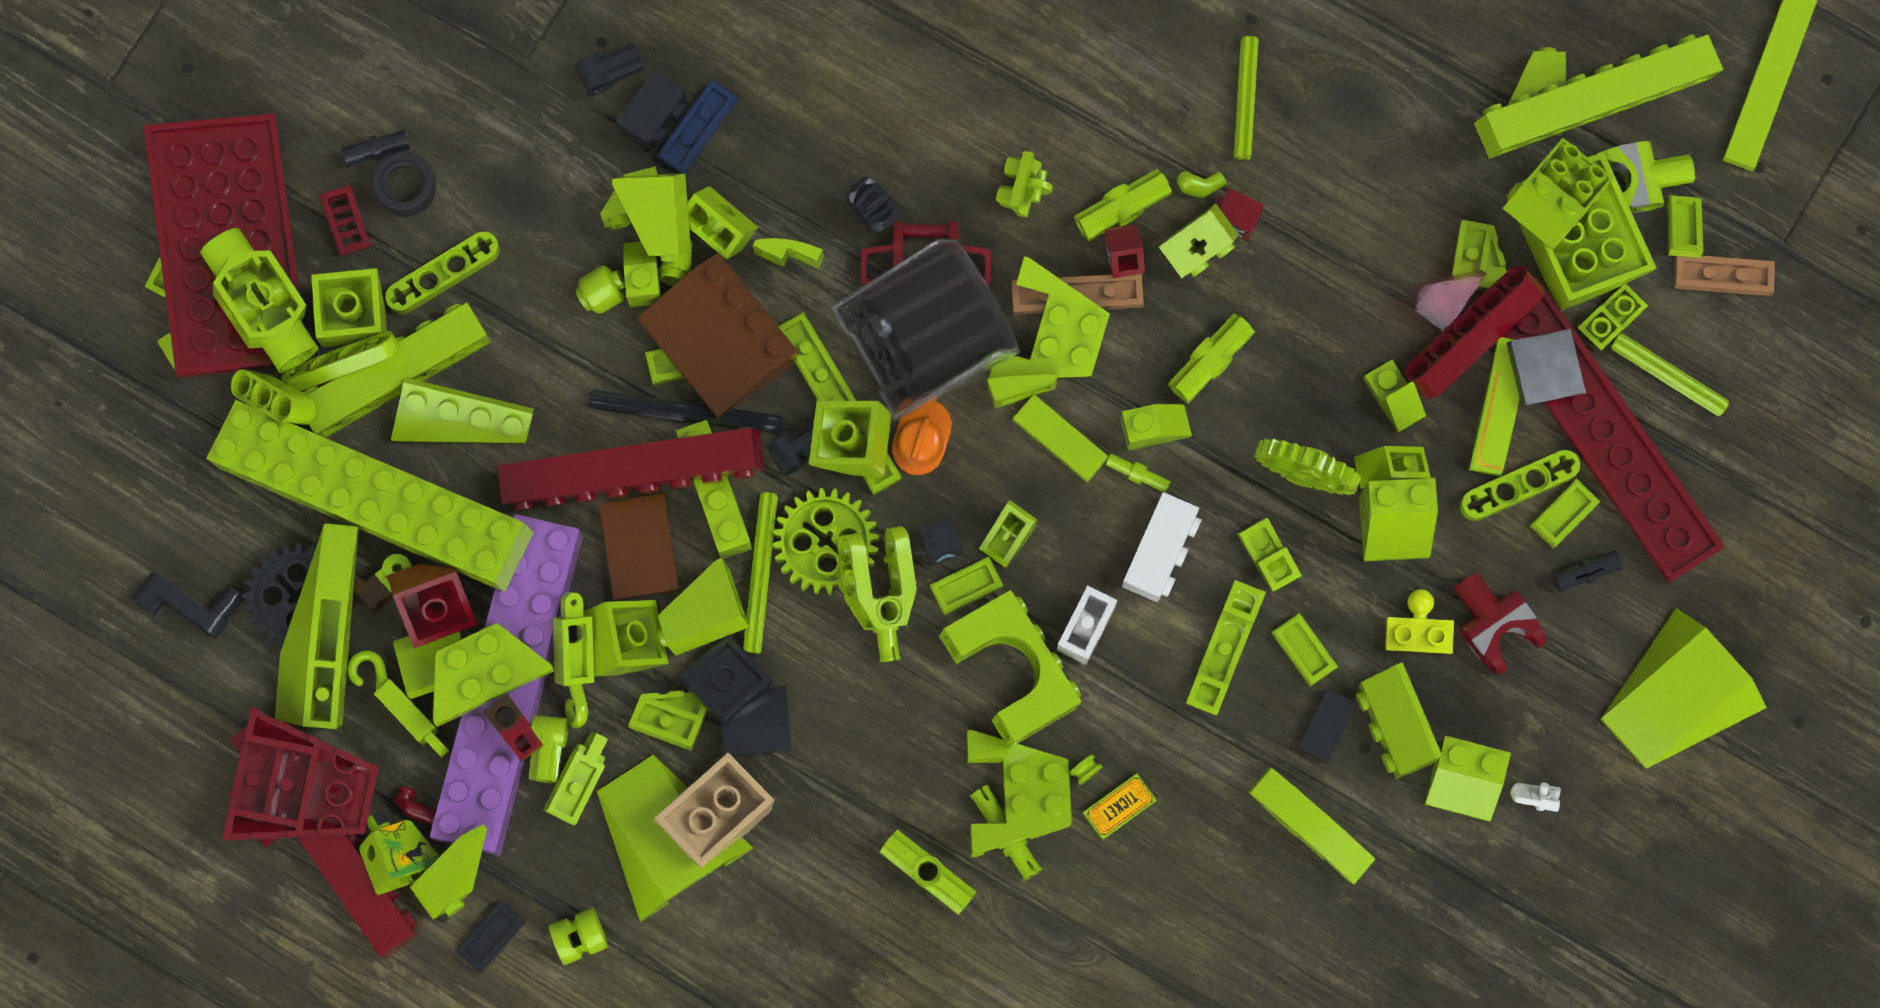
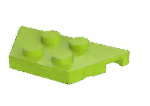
M495 623L436 651L433 722L436 727H439L555 670L549 662L501 625Z

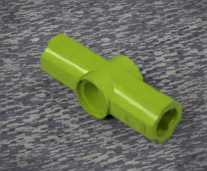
M1156 169L1129 185L1122 184L1110 190L1103 196V200L1075 215L1074 220L1083 237L1089 242L1097 236L1104 234V229H1110L1117 225L1121 227L1131 223L1144 212L1143 210L1171 195L1172 190L1164 174L1159 169Z
M1234 313L1211 338L1207 337L1190 356L1191 360L1178 371L1168 383V386L1177 397L1189 404L1211 379L1215 380L1233 360L1232 357L1252 337L1255 331L1245 319Z
M898 829L879 851L880 854L911 877L920 887L925 888L957 915L965 909L977 893L943 866L937 858L929 855ZM924 864H932L937 868L938 874L933 880L925 881L919 877V868Z

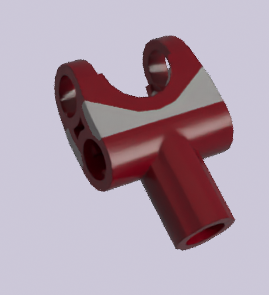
M1478 572L1472 574L1453 588L1473 615V618L1459 627V631L1474 654L1497 676H1501L1507 671L1499 649V641L1502 635L1506 633L1519 634L1525 640L1528 639L1537 649L1547 643L1545 634L1533 611L1515 590L1510 591L1498 600Z

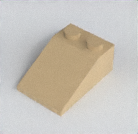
M727 753L658 814L654 821L702 868L747 834L771 812L775 800Z

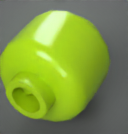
M599 266L579 279V288L576 289V294L588 312L593 310L595 313L602 314L624 300L623 288L626 287L625 280L618 270L612 272L607 266Z

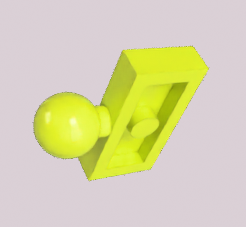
M1418 589L1409 595L1407 604L1410 611L1414 614L1413 618L1386 617L1385 651L1453 654L1454 621L1427 619V614L1434 607L1433 596L1428 591Z

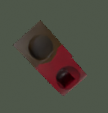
M508 694L483 711L521 761L544 746Z

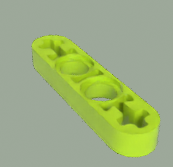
M489 232L476 233L400 279L387 289L385 295L387 305L394 313H410L492 263L500 253V246L496 237ZM481 241H484L486 244L492 242L489 246L490 252L488 254L479 251L473 255L476 262L472 264L465 250L469 249L471 254L480 249L478 244ZM453 257H462L466 261L464 269L460 272H451L448 269L449 260ZM426 274H434L438 278L437 285L430 290L420 286V280ZM411 283H414L415 288L421 294L419 297H416L414 292L405 297L407 301L405 305H401L399 302L393 304L397 300L396 293L401 292L403 295H406L412 291L409 286Z
M391 331L381 332L309 359V361L302 363L294 369L284 372L281 379L286 384L299 391H303L386 360L400 349V345Z
M1558 451L1470 490L1460 501V511L1470 521H1479L1570 481L1580 470V460L1572 451ZM1561 458L1564 462L1570 461L1572 466L1568 470L1569 474L1565 470H1560L1552 475L1555 481H1551L1549 470L1558 466ZM1529 471L1541 473L1544 479L1541 487H1531L1527 483L1526 474ZM1498 485H1510L1514 490V497L1508 501L1501 500L1496 493ZM1489 490L1491 501L1485 503L1480 508L1481 513H1477L1475 509L1469 510L1468 505L1471 503V498H1474L1476 502L1481 501L1488 496L1485 491Z

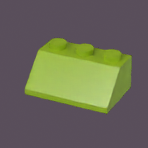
M1403 662L1362 681L1357 686L1359 692L1355 693L1357 702L1362 711H1368L1372 723L1368 724L1374 741L1381 742L1385 752L1381 756L1388 773L1393 772L1397 779L1433 765L1442 757Z

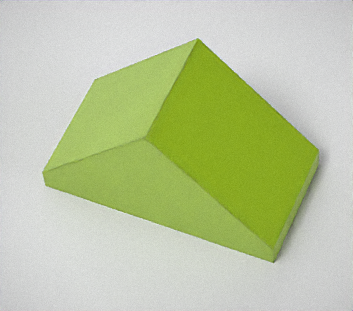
M1010 500L979 549L1006 568L1036 529L1037 519Z

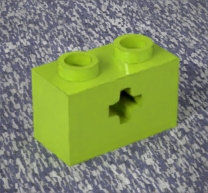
M710 186L694 193L687 203L689 228L725 259L740 253L759 228Z
M1214 204L1165 239L1159 248L1181 278L1189 273L1194 277L1209 266L1206 261L1211 257L1217 255L1220 259L1235 248L1233 242L1239 234L1219 207ZM1203 239L1207 242L1205 247L1200 246L1199 248L1194 244L1197 240L1201 241Z

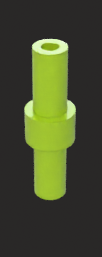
M1110 454L1106 466L1129 476L1128 480L1139 485L1143 482L1164 493L1171 482L1148 471V467L1136 462L1133 464L1113 454Z

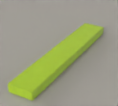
M1817 0L1781 1L1723 156V161L1751 172L1755 169Z
M804 312L778 326L798 350L795 364L817 401H856ZM888 453L884 476H862L873 496L902 480Z

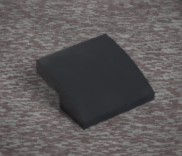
M786 686L767 688L722 726L724 756L727 753L732 757L792 751Z

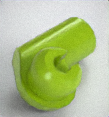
M1188 171L1180 173L1177 177L1179 189L1184 194L1198 199L1209 196L1227 184L1220 171L1205 179Z

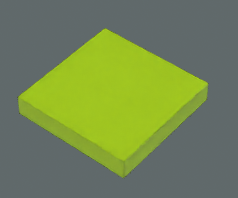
M461 632L417 648L413 647L409 636L393 641L409 700L434 691L436 651L462 640Z

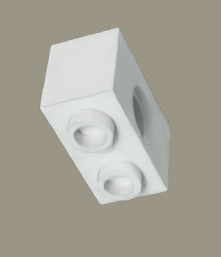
M1087 585L1058 643L1056 651L1087 665L1116 607L1117 600Z

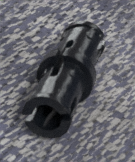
M404 129L377 138L373 135L369 137L370 140L342 147L348 167L373 159L380 161L383 160V156L410 149Z
M1613 550L1610 553L1590 560L1588 558L1581 559L1577 565L1553 572V579L1557 589L1563 592L1585 582L1588 584L1595 583L1596 578L1623 570V565L1618 552Z

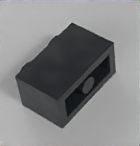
M653 71L617 119L618 131L648 152H651L655 145L659 147L666 140L669 134L667 129L673 121L678 122L686 113L688 105H686V93Z

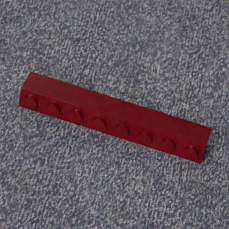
M753 428L498 465L501 504L513 507L515 512L533 510V504L544 503L545 507L565 505L564 500L576 498L578 503L591 502L596 500L595 495L607 494L608 498L627 496L628 490L639 489V493H653L659 491L658 486L669 484L671 489L687 488L691 486L690 481L702 480V484H715L722 482L723 476L734 475V479L737 480L749 479L754 477V472L764 471L760 431Z
M246 727L229 738L239 754ZM356 834L297 837L381 958H388L418 936L414 929L418 925L415 918L407 908L401 911L394 901L399 898L396 891L392 890L381 895L376 894L360 850L357 847L361 841Z

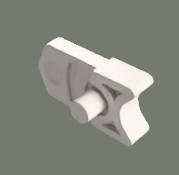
M1516 783L1512 787L1510 795L1515 802L1536 806L1535 808L1538 811H1544L1545 809L1557 812L1560 806L1558 798L1561 788L1549 786L1548 783H1541L1540 786Z

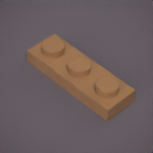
M1675 256L1674 289L1772 296L1774 293L1775 261L1701 256V258Z

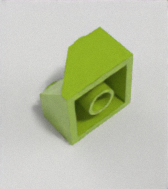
M377 268L311 275L315 334L317 341L323 348L349 345L387 331L385 305Z

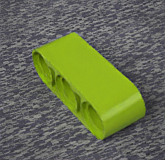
M241 369L234 374L231 380V391L237 399L277 421L308 425L316 415V403L312 397L270 374Z

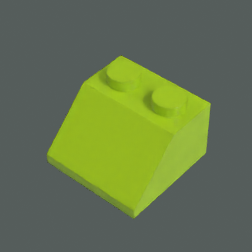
M817 401L809 464L852 476H884L892 413L879 401Z
M656 600L604 602L583 611L584 615L592 616L594 677L622 675L669 664L666 648L662 646L657 634V629L661 628L658 619L659 614Z
M1444 736L1439 741L1438 746L1442 757L1434 763L1424 805L1490 822L1504 784L1511 753Z

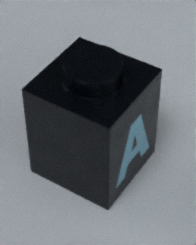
M951 517L919 528V535L930 566L961 556V546Z

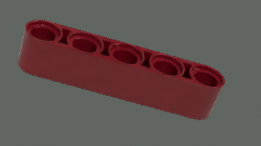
M1522 265L1512 267L1407 365L1405 369L1406 378L1409 382L1413 381L1416 389L1424 398L1432 399L1437 397L1542 299L1544 289L1526 267Z

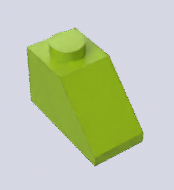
M641 241L624 243V276L629 306L652 305L661 297L658 256H648Z
M1153 404L1122 411L1120 421L1128 451L1192 436L1184 404Z
M1382 446L1353 457L1356 472L1361 477L1359 482L1361 489L1365 488L1368 481L1431 478L1424 447Z

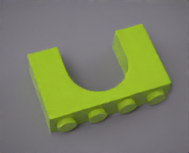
M1011 590L945 627L939 636L956 664L980 650L996 644H1005L1017 648L1030 661L1034 671V684L1031 692L1024 698L998 712L992 719L993 724L1009 749L1071 713L1082 702L1077 685L1072 680L1068 681L1064 675L1060 658L1056 653H1051L1044 643L1045 636L1041 628L1037 624L1033 625L1028 618V610L1024 601L1019 596L1015 597Z

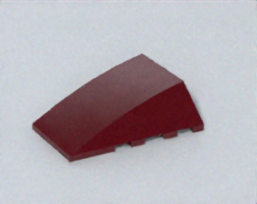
M251 707L228 806L222 841L365 834L379 767L322 742L310 734L301 732L291 727V725L276 720Z

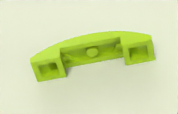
M1237 580L1234 581L1186 704L1217 716L1266 592Z

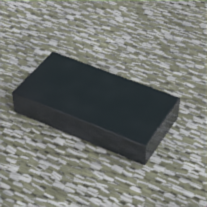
M1327 688L1297 749L1328 763L1357 703Z
M500 900L455 952L482 974L526 922Z

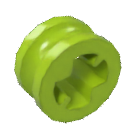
M1093 754L1085 758L1069 772L1071 776L1075 775L1078 777L1077 783L1080 786L1103 768L1101 764L1094 762L1095 756Z

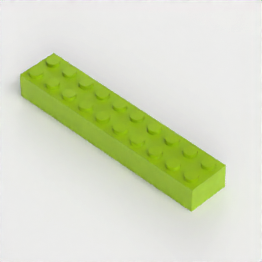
M235 400L206 458L225 472L350 526H359L358 529L445 567L455 568L457 572L503 592L506 591L534 533L524 522L299 426L277 421L254 407Z

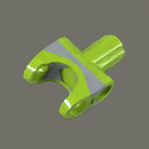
M1649 141L1623 144L1602 151L1611 169L1618 172L1626 183V190L1623 192V195L1632 214L1647 212L1664 206L1661 188L1689 184L1695 180L1694 164L1689 154L1654 160L1651 142Z

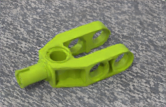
M902 526L886 528L884 536L886 550L884 563L888 564L891 589H888L889 594L887 596L873 597L866 547L862 536L858 533L842 535L839 537L837 544L845 601L864 630H873V633L877 634L880 662L901 659L896 630L899 629V626L907 625L917 591L910 539L906 529ZM882 604L885 606L886 615L884 618L881 616L880 613Z

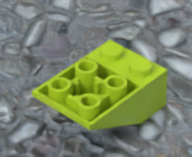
M1562 138L1506 203L1503 209L1554 250L1611 183L1613 178L1602 167L1596 165L1582 154L1576 146Z

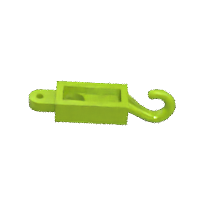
M566 592L561 598V616L552 617L555 684L569 687L572 699L565 701V714L569 725L577 729L584 726L588 718V706L582 684L594 683L592 616L583 614V599L581 595L575 592ZM577 625V641L574 643L569 642L568 626Z
M369 650L360 651L353 655L347 668L348 676L352 683L357 686L363 684V679L357 675V667L363 661L372 662L375 666L377 677L374 695L420 744L424 746L428 743L441 757L445 756L449 750L435 736L439 730L393 681L388 680L385 664L381 656Z

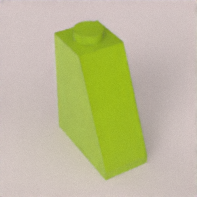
M1544 47L1533 51L1510 101L1529 93L1530 98L1540 95L1539 90L1557 83L1558 88L1565 86L1566 52H1556V49L1551 47Z
M685 173L623 176L612 179V185L648 256H660L661 261L680 260L681 254L691 252Z
M722 558L713 562L658 615L661 628L657 629V634L664 648L668 646L674 655L677 656L749 627L731 571Z

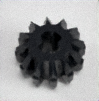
M864 176L859 181L857 180L845 192L846 202L850 205V209L870 230L880 232L882 229L890 226L898 216V208L894 204V200L880 184L870 177Z

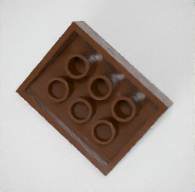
M719 253L690 271L637 318L716 419L792 368L798 355V350Z

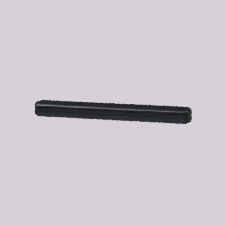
M592 390L589 397V406L592 409L694 423L707 420L709 425L731 428L750 426L760 432L774 434L781 433L783 425L782 416L731 409L716 419L707 406L702 404Z

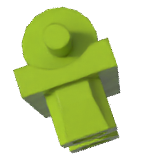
M1023 151L1022 157L1007 158L1004 168L1005 174L1009 178H1016L1014 187L1001 185L996 196V201L1001 206L1012 209L1018 217L1027 218L1031 203H1039L1041 195H1050L1053 190V185L1045 181L1047 172L1041 170L1042 163L1033 158V152Z

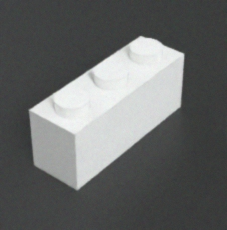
M1164 492L1162 493L1123 581V588L1157 603L1161 595L1168 597L1175 582V578L1170 577L1175 565L1182 566L1189 550L1183 547L1188 535L1194 537L1202 519L1196 517L1199 511L1198 507Z

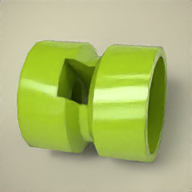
M593 907L575 914L573 921L564 918L548 925L555 948L564 966L582 959L584 952L592 955L609 948L601 923ZM574 931L578 932L581 942L576 944L573 943L570 935Z

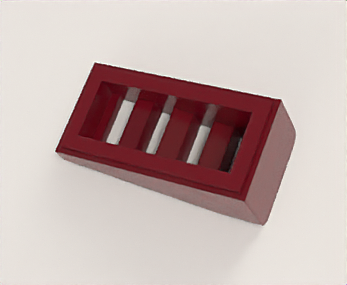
M351 185L319 194L340 257L371 247ZM348 197L349 204L331 209L330 203ZM352 210L353 216L335 221L334 215ZM356 222L358 228L339 233L338 227ZM357 234L361 235L362 240L343 245L342 239Z

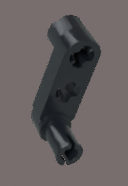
M154 572L148 575L131 596L132 601L153 616L165 604L215 640L228 625L227 620L241 602L245 600L238 591L228 586L213 607L205 609Z

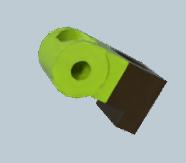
M392 554L383 562L382 569L368 581L364 582L360 577H357L354 580L353 591L376 614L394 598L387 575L409 568L412 564L404 555Z

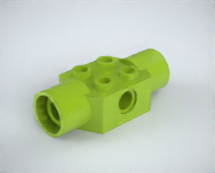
M233 228L221 233L201 249L200 254L216 276L213 282V295L248 348H263L279 373L294 369L317 352L318 346L301 322L305 316L306 304L270 250L254 251L239 228Z

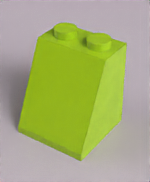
M1435 478L1368 481L1359 496L1364 562L1430 558L1438 513Z

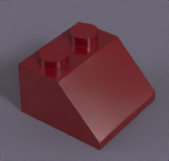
M417 564L387 575L392 595L414 648L477 625L455 568Z

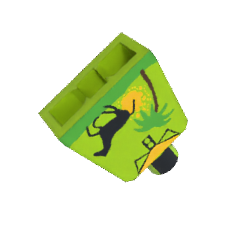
M383 811L376 812L368 817L367 826L372 833L360 845V854L377 895L414 883L439 858L438 854L411 821L405 820L391 825Z

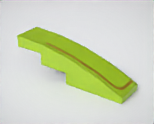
M1503 337L1496 342L1469 465L1470 471L1501 477L1520 400L1506 344L1514 340Z

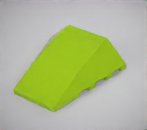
M1676 608L1600 720L1636 760L1647 769L1767 707L1752 677L1711 632Z
M654 755L597 791L640 922L668 905V900L722 865L728 866L754 849L741 837L700 868L654 821L658 814L688 789Z

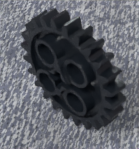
M297 543L295 552H290L288 546L284 544L283 554L278 555L271 549L270 555L272 559L269 562L262 557L258 558L263 566L261 570L250 568V571L256 576L255 580L244 581L252 590L242 594L243 598L251 600V604L243 607V610L254 612L255 614L248 620V623L255 624L259 622L261 625L257 629L256 634L261 635L268 631L267 642L269 644L276 638H279L280 649L283 647L289 629L287 624L288 616L295 611L297 602L292 605L289 603L292 597L276 580V576L281 575L295 591L300 592L305 579L298 583L292 582L289 578V571L295 565H303L308 573L315 552L314 545H311L306 553L303 552L300 543ZM273 587L279 588L283 595L280 603L273 606L266 604L264 600L265 592Z

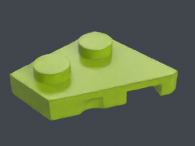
M1461 220L1449 284L1487 291L1506 273V262L1498 246L1495 227L1493 225Z
M684 690L671 691L665 695L658 693L641 694L629 722V728L692 751L708 710L690 692L684 693Z

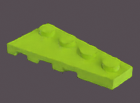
M405 377L391 441L526 443L534 409Z

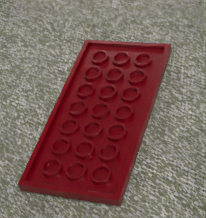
M275 113L144 125L176 378L230 373L241 369L276 368L263 348L247 347L214 297L213 282L216 276L200 254L201 249L213 238L227 230L239 228L254 251L270 250L300 295Z

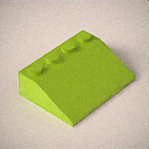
M1604 152L1587 158L1602 167L1613 180L1554 250L1518 221L1552 299L1561 311L1592 300L1656 269L1655 263ZM1526 180L1515 184L1507 194L1508 201Z

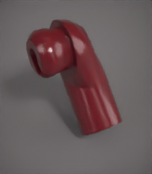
M404 785L400 786L398 794L394 795V803L408 818L433 826L437 810L414 802L413 799L416 791Z

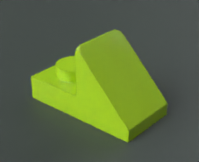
M1393 360L1364 376L1365 383L1397 433L1426 417L1413 381L1410 383L1406 382Z

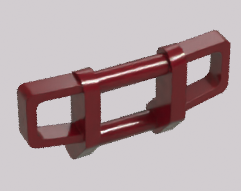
M894 221L893 245L864 248L861 251V283L865 286H893V289H903V286H948V289H958V286H988L991 282V252L985 248L958 245L959 221H949V224H904V221ZM903 237H949V273H903ZM893 251V280L868 279V255ZM958 251L982 254L985 257V278L983 280H958Z

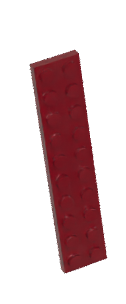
M1536 278L1544 289L1542 299L1502 337L1519 340L1568 329L1571 330L1586 393L1544 402L1543 404L1664 579L1670 584L1724 549L1725 546L1541 281Z

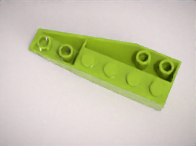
M327 523L323 526L280 652L275 711L276 720L299 726L337 729L343 724L359 526Z

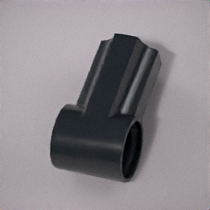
M633 43L602 56L601 54L586 56L575 64L577 73L588 96L602 94L612 88L615 82L644 70L638 51Z
M814 421L793 434L786 433L778 437L766 447L783 476L796 472L808 462Z

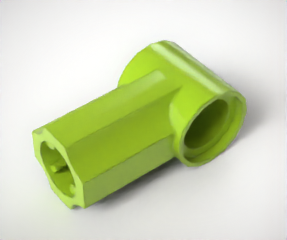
M534 715L531 728L544 746L535 751L531 756L529 780L557 783L562 748H565L568 737V718Z

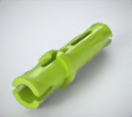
M988 785L983 786L981 791L978 789L970 796L988 824H1005L1004 810ZM1026 839L1014 842L1002 851L1006 857L1009 856L1024 881L1042 871L1041 866L1038 865L1027 848L1028 841Z

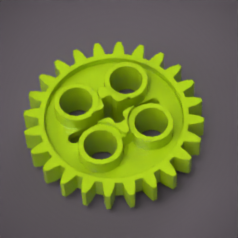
M1260 440L1254 458H1257L1256 461L1262 463V466L1270 468L1272 472L1280 473V476L1286 477L1288 481L1299 486L1314 487L1319 491L1324 490L1331 494H1346L1348 496L1355 494L1361 480L1359 473L1354 472L1355 469L1347 467L1346 463L1335 461L1336 458L1329 457L1327 453L1319 449L1306 446L1301 447L1297 443L1293 445L1284 440Z
M820 488L819 497L814 498L812 493L807 491V501L803 503L798 497H795V509L788 506L784 507L788 518H777V522L783 529L773 530V535L780 538L781 541L772 543V547L774 550L782 552L775 556V561L780 563L786 562L781 568V573L787 574L792 571L790 583L794 584L801 579L802 591L813 585L815 595H818L821 587H826L828 595L832 596L833 587L838 586L840 591L844 593L837 553L828 545L821 548L819 538L811 531L805 529L803 524L808 523L824 539L831 536L832 545L836 549L840 536L846 533L860 534L865 542L868 566L874 567L875 562L869 555L879 553V548L871 545V543L879 541V535L870 533V531L877 527L876 521L866 522L871 515L870 510L859 512L862 505L861 500L851 505L849 503L850 493L848 492L842 499H839L837 489L832 491L830 497H826L823 488ZM819 513H830L833 516V521L827 526L818 525L815 522V518ZM799 537H807L812 541L809 549L798 551L793 546L795 540ZM827 557L834 559L837 562L836 568L831 572H823L818 567L822 559Z

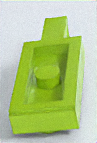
M591 731L583 745L577 744L543 811L575 826L605 767L603 765L605 757L600 754L608 740L606 737Z

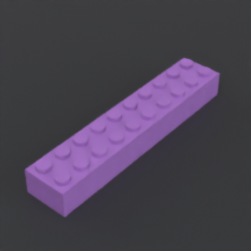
M515 514L514 519L524 522L534 533L506 591L503 592L495 588L485 628L498 623L550 663L554 651L552 617L561 616V598L566 592H569L583 535L577 528ZM547 675L508 693L531 726L534 715L538 713ZM504 696L461 716L430 838L436 842L452 845L461 835L484 824L487 828L482 852L496 856L501 855L525 759L521 761L483 713L484 710Z

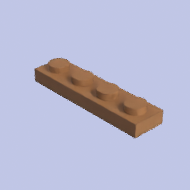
M1142 273L1113 278L1112 275L1059 278L1104 310L1143 308ZM1012 280L1013 315L1042 314L1048 294L1016 285L1017 280Z

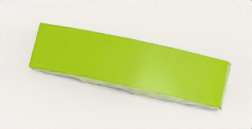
M1269 767L1248 791L1292 835L1299 837L1314 853L1327 861L1349 883L1355 884L1374 862L1375 858L1352 836L1273 768Z

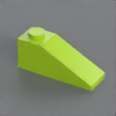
M484 824L461 835L410 886L432 919L445 913L450 917L465 906L463 900L473 890L487 833V828Z

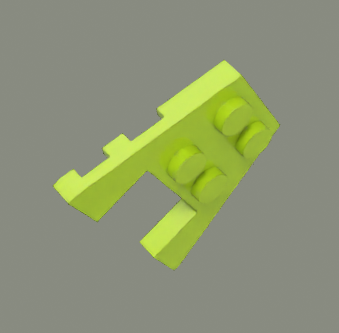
M1024 256L1016 285L1047 293L1048 298L1030 359L997 350L989 378L1035 374H1055L1056 378L1092 376L1110 313L1029 257Z
M967 730V763H1002L1005 824H971V857H978L984 855L986 851L996 848L1000 850L1011 846L1014 842L1027 838L1034 839L1071 826L1068 759L1020 744H1016L1009 749L1003 739L974 730Z

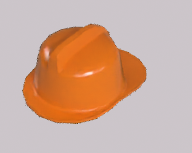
M922 399L913 402L904 410L892 447L894 460L901 470L912 475H923L930 473L939 466L945 453L952 426L950 414L942 404L935 400Z

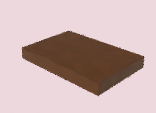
M664 493L599 504L613 600L622 601L680 591Z

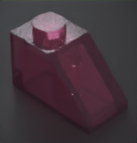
M1483 270L1436 278L1431 285L1424 283L1414 298L1419 303L1413 311L1444 331L1457 319L1487 273Z

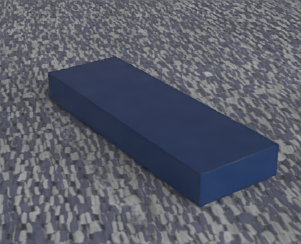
M711 80L657 154V160L679 174H686L735 106L738 96Z

